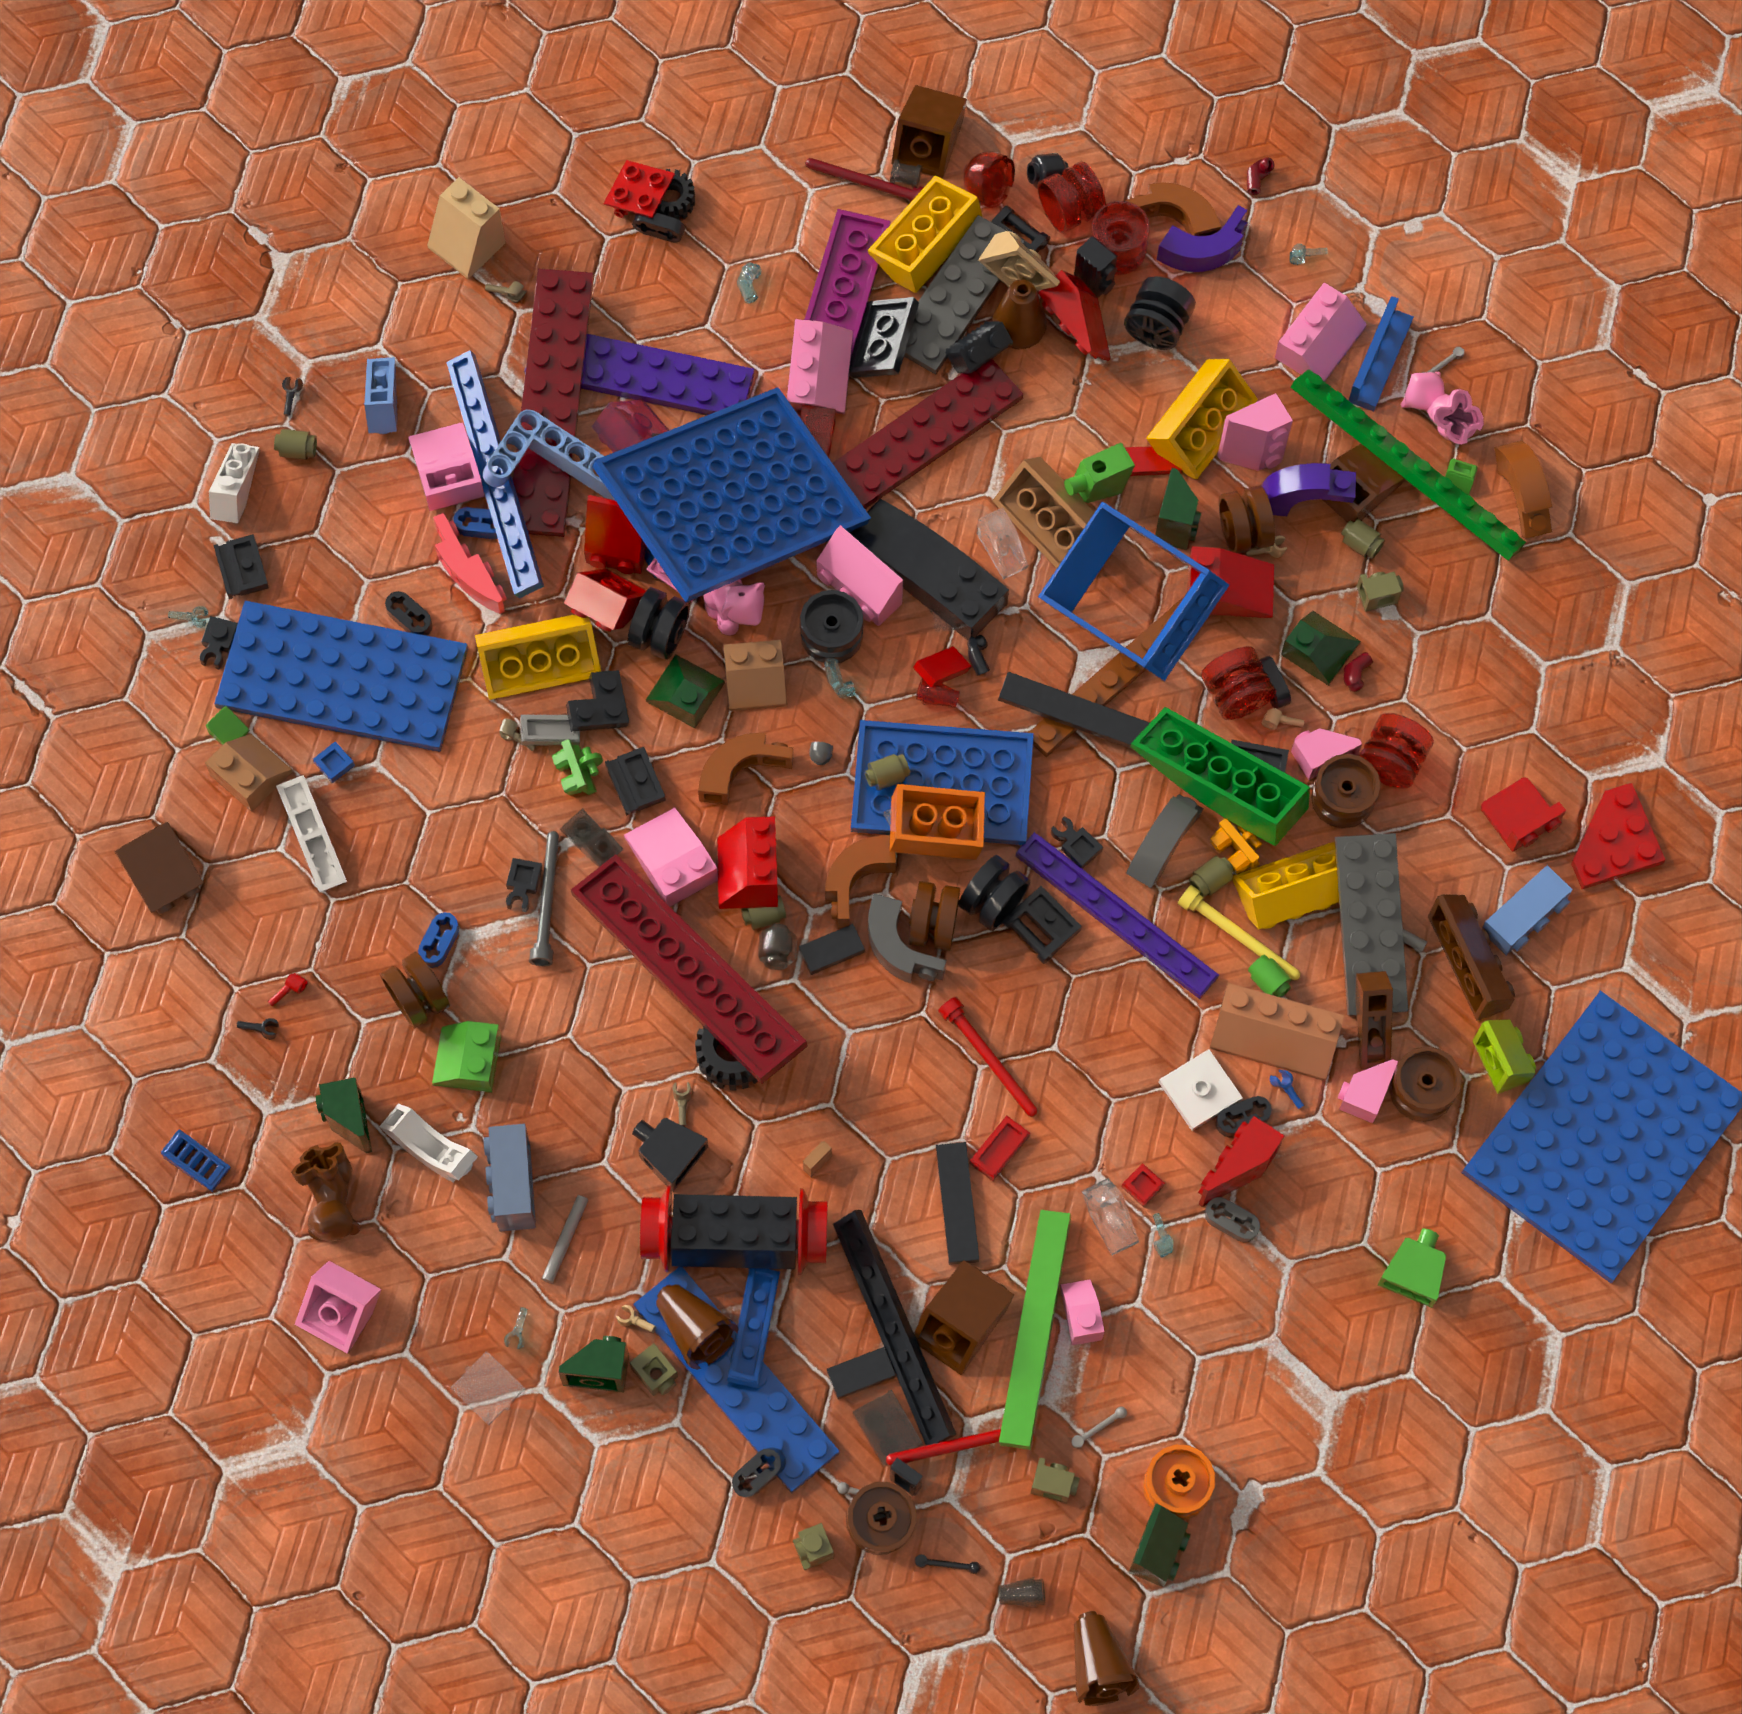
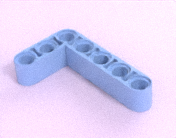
M526 409L518 414L483 470V478L488 485L492 487L503 486L529 448L603 497L615 500L600 477L596 476L593 472L592 466L594 461L604 456L533 410ZM521 423H529L533 430L524 429ZM545 438L553 439L557 446L548 445ZM512 444L516 446L518 452L509 451L506 445ZM569 454L578 455L581 461H573ZM492 467H500L503 470L504 474H496L492 470Z

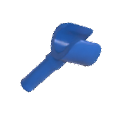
M1279 1069L1282 1081L1280 1082L1276 1076L1271 1075L1269 1078L1270 1083L1274 1087L1283 1088L1297 1109H1300L1304 1104L1292 1087V1074L1286 1070Z

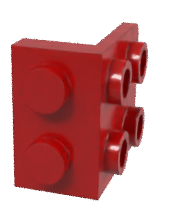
M1526 777L1519 779L1483 801L1480 807L1483 814L1512 852L1522 846L1524 848L1530 846L1539 838L1538 836L1546 831L1551 833L1561 826V820L1566 812L1560 801L1550 807L1532 782Z

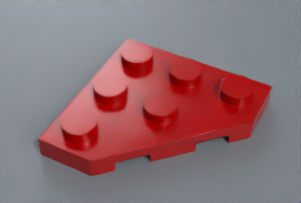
M1632 783L1606 790L1601 797L1571 862L1582 890L1662 865L1665 862V857Z

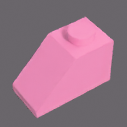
M1319 728L1313 732L1307 730L1299 734L1295 738L1291 753L1308 780L1317 776L1319 769L1330 758L1342 754L1357 756L1362 743L1360 739Z
M1392 1059L1354 1074L1350 1083L1344 1081L1338 1095V1099L1343 1100L1339 1110L1373 1123L1398 1061Z
M1091 1280L1061 1284L1060 1288L1071 1344L1077 1345L1102 1340L1105 1331L1099 1302Z

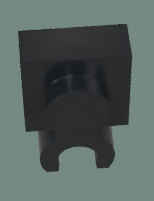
M210 616L201 641L203 646L208 647L200 654V662L203 666L206 665L208 658L215 657L214 665L216 669L222 667L223 657L221 654L222 651L230 652L238 625L237 622Z
M1064 816L1061 823L1067 830L1060 832L1053 826L1050 833L1054 839L1065 842L1061 850L1076 865L1083 869L1102 852L1103 846L1083 827L1076 832L1073 829L1072 821Z
M516 858L512 859L506 883L507 889L513 890L506 898L508 909L511 910L515 900L523 901L522 912L528 911L529 899L527 893L536 894L543 868L542 863Z

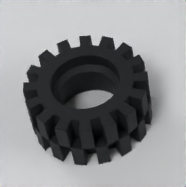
M675 169V176L667 190L678 191L681 196L673 202L662 200L656 213L679 220V216L685 219L688 217L687 212L692 213L693 206H695V192L691 178L688 180V175L685 173L680 176V170Z

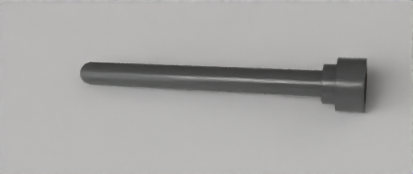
M551 831L547 835L537 943L530 949L529 962L535 966L545 967L553 964L554 951L549 944L559 840V835L555 831Z

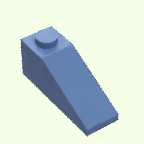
M395 357L367 359L364 406L368 433L387 434L389 432H397Z

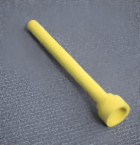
M1190 885L1181 896L1177 904L1185 910L1190 909L1193 912L1197 910L1258 956L1266 955L1269 959L1273 958L1292 980L1300 978V971L1204 902V897L1200 895L1201 891L1193 885Z

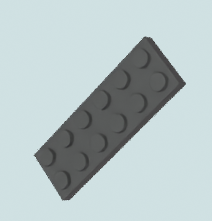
M980 215L977 216L918 301L919 306L904 357L935 375L938 373L948 358L945 353L946 348H950V345H954L955 342H958L963 337L1001 281L980 263L978 259L994 235L1006 230Z
M1396 833L1335 837L1347 1015H1357L1356 973L1386 971L1393 988L1392 1012H1407L1408 999Z

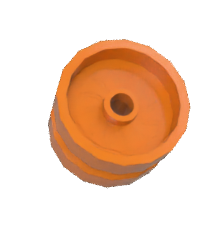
M1175 1444L1163 1448L1152 1458L1143 1478V1493L1148 1505L1153 1509L1155 1504H1159L1183 1520L1190 1519L1199 1514L1206 1507L1215 1488V1472L1210 1460L1200 1450L1189 1445ZM1176 1479L1181 1480L1184 1487L1180 1483L1175 1485L1173 1481Z

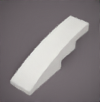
M304 775L276 785L319 893L346 883L347 880Z

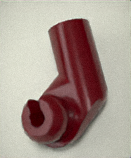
M1265 157L1260 159L1247 169L1248 194L1257 195L1261 192L1260 181L1268 176L1275 167L1274 161L1271 158Z
M1363 652L1344 668V683L1351 692H1357L1363 688L1364 682L1361 680L1362 671L1373 664V660L1367 652Z

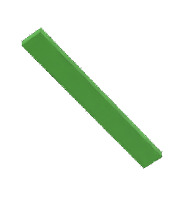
M1040 1210L999 1438L1000 1446L1031 1450L1071 1222L1070 1213Z

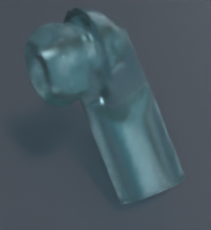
M829 659L825 661L824 666L828 683L838 697L846 699V697L854 696L856 694L852 681L843 683L838 660Z

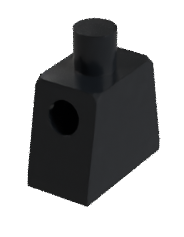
M663 1118L656 1128L641 1120L632 1132V1135L643 1142L638 1150L640 1159L666 1186L671 1185L673 1192L708 1149L707 1138L668 1118Z

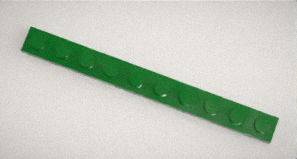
M1308 369L1294 380L1290 388L1506 560L1509 561L1523 548L1526 541L1519 537L1514 530L1509 529L1493 513L1485 510L1470 495L1465 494L1455 486L1449 478L1441 475L1426 460L1421 459L1412 452L1406 444L1397 440L1383 426L1373 421L1362 409L1348 401L1342 393L1334 390L1324 382L1319 375Z

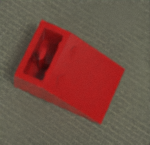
M1061 270L1055 275L1060 281L1058 286L1042 289L1038 292L1044 300L1041 303L1042 306L1051 315L1056 314L1061 320L1058 325L1068 335L1072 333L1078 340L1075 345L1083 354L1087 355L1089 353L1094 359L1101 358L1109 361L1111 357L1098 298L1082 279Z
M1253 1116L1249 1123L1243 1121L1234 1135L1235 1138L1231 1143L1233 1147L1231 1148L1227 1145L1219 1156L1218 1163L1214 1168L1216 1172L1210 1170L1202 1181V1186L1198 1191L1202 1196L1198 1205L1204 1207L1211 1199L1223 1197L1262 1177L1277 1155L1285 1135Z

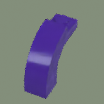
M1238 205L1223 228L1209 236H1194L1172 225L1159 245L1156 260L1172 268L1187 272H1203L1221 267L1232 260L1241 250L1243 234L1248 226V222L1245 221L1247 209Z
M1324 463L1300 464L1272 473L1264 480L1261 486L1268 496L1273 515L1288 516L1290 509L1295 504L1306 500L1322 499L1353 503L1356 490V472L1331 470L1330 464Z

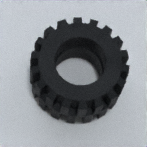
M704 1026L703 1029L699 1028L697 1040H695L697 1063H699L702 1075L706 1074L707 1080L711 1084L716 1081L717 1087L724 1089L725 1085H729L730 1090H736L737 1085H742V1089L749 1088V1082L752 1081L754 1084L758 1082L739 1061L730 1062L720 1058L716 1053V1048L720 1042Z

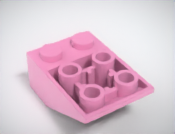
M463 422L408 437L430 511L485 497L479 471Z

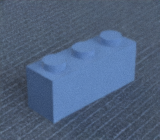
M1547 865L1487 919L1482 929L1486 930L1490 941L1505 955L1513 949L1518 952L1530 940L1527 936L1535 930L1539 933L1550 922L1548 917L1554 911L1559 914L1569 905L1568 897L1573 889Z

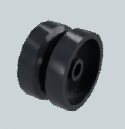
M650 587L641 598L632 618L627 638L628 645L643 651L650 646L652 655L668 660L676 650L686 628L690 613V602H685L683 599L675 596L668 601L666 592Z
M837 590L821 591L811 596L804 604L800 615L801 642L807 654L815 660L827 664L842 663L852 658L860 649L863 640V613L858 602L847 593Z
M999 855L990 858L980 868L967 885L958 902V906L969 915H975L980 912L979 922L990 931L996 930L1003 924L1004 918L1018 906L1031 883V880L1020 871H1014L1009 874L1010 864Z

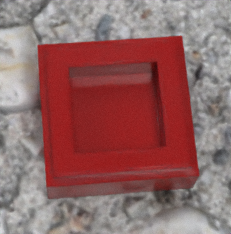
M1142 1163L1122 1183L1121 1187L1144 1207L1164 1187L1165 1183Z

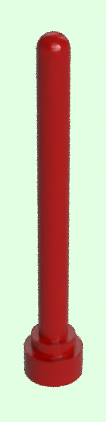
M953 997L938 1009L943 1019L957 1025L1029 1117H1034L1038 1111L1036 1106L965 1018L964 1005L957 997Z
M1001 1429L887 1455L886 1463L891 1466L896 1458L904 1463L997 1443L999 1442Z

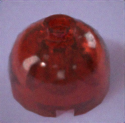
M985 151L977 154L964 168L963 182L965 191L977 196L981 205L989 208L999 206L1008 196L1003 194L1007 186L1012 187L1014 183L1015 166L1013 160L1007 158L1004 154L994 151Z

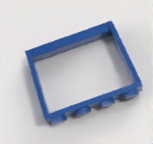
M1101 502L1038 598L1165 681L1229 587V584L1108 504ZM1129 528L1200 573L1143 659L1072 613Z

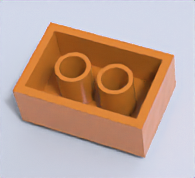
M897 784L891 797L890 852L977 860L984 846L985 792Z

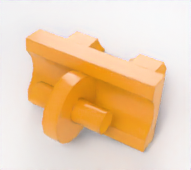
M1225 818L1219 823V830L1210 838L1211 845L1219 853L1230 845L1234 847L1237 852L1227 860L1232 865L1236 874L1248 867H1251V869L1256 868L1260 865L1258 862L1259 856L1249 846V843L1255 850L1261 847L1262 843L1256 835L1238 826L1237 828L1243 834L1241 836Z

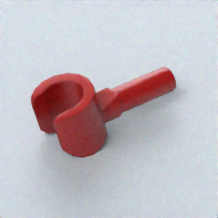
M296 973L290 974L282 989L268 1000V1003L273 1007L291 990L297 994L302 993L308 985V981Z

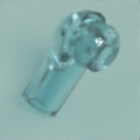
M752 262L742 267L737 279V286L745 303L748 304L756 301L758 298L752 283L754 279L759 278L762 272L761 267Z

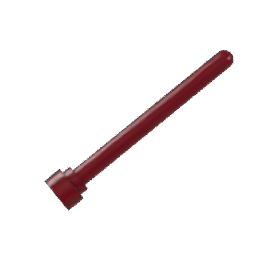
M808 158L805 162L806 167L908 199L909 203L924 188L920 186L919 188L914 187L910 189L813 158Z

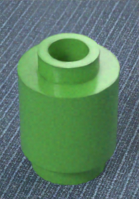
M1262 955L1248 968L1251 974L1250 978L1266 994L1283 997L1291 989L1289 983L1292 978L1273 958L1269 959L1266 955Z

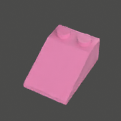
M676 808L624 835L659 896L669 907L718 881L716 865L701 841Z

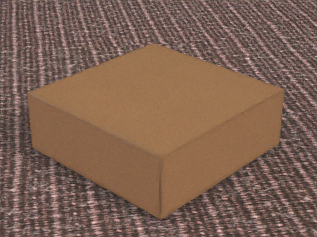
M825 1141L821 1142L803 1160V1171L810 1177L832 1157V1148Z

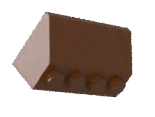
M1443 894L1437 896L1428 918L1476 1021L1510 1009L1515 997L1513 986L1504 979L1501 972L1503 970L1502 963L1497 955H1493L1489 947L1490 939L1488 933L1484 928L1481 929L1478 924V914L1474 904L1469 903L1465 895Z

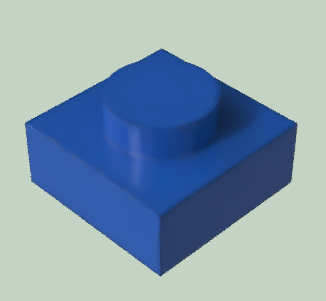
M336 741L313 758L314 764L331 783H334L355 766L354 761Z

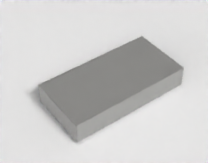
M521 715L520 717L521 745H562L561 742L567 739L571 740L572 745L580 744V731L571 732L568 715Z

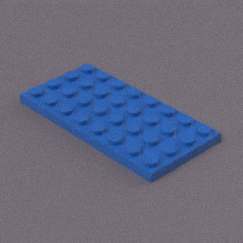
M244 601L214 704L218 709L227 706L234 712L441 752L467 656L468 644Z

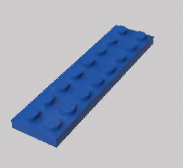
M683 1267L676 1268L633 1304L634 1308L645 1321L656 1326L655 1333L757 1453L772 1447L783 1452L786 1465L777 1477L791 1493L795 1492L834 1459L840 1451L764 1362L762 1363L757 1388L726 1381L734 1342L724 1355L710 1365L706 1362L698 1364L701 1369H692L686 1363L656 1306L659 1291L666 1285L679 1284L719 1312L720 1310ZM733 1331V1334L731 1336L733 1340H735V1331ZM765 1456L767 1459L766 1464L770 1468L773 1467L775 1469L773 1462L776 1460L775 1457Z

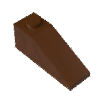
M1386 971L1356 973V1013L1361 1069H1368L1391 1060L1393 988Z

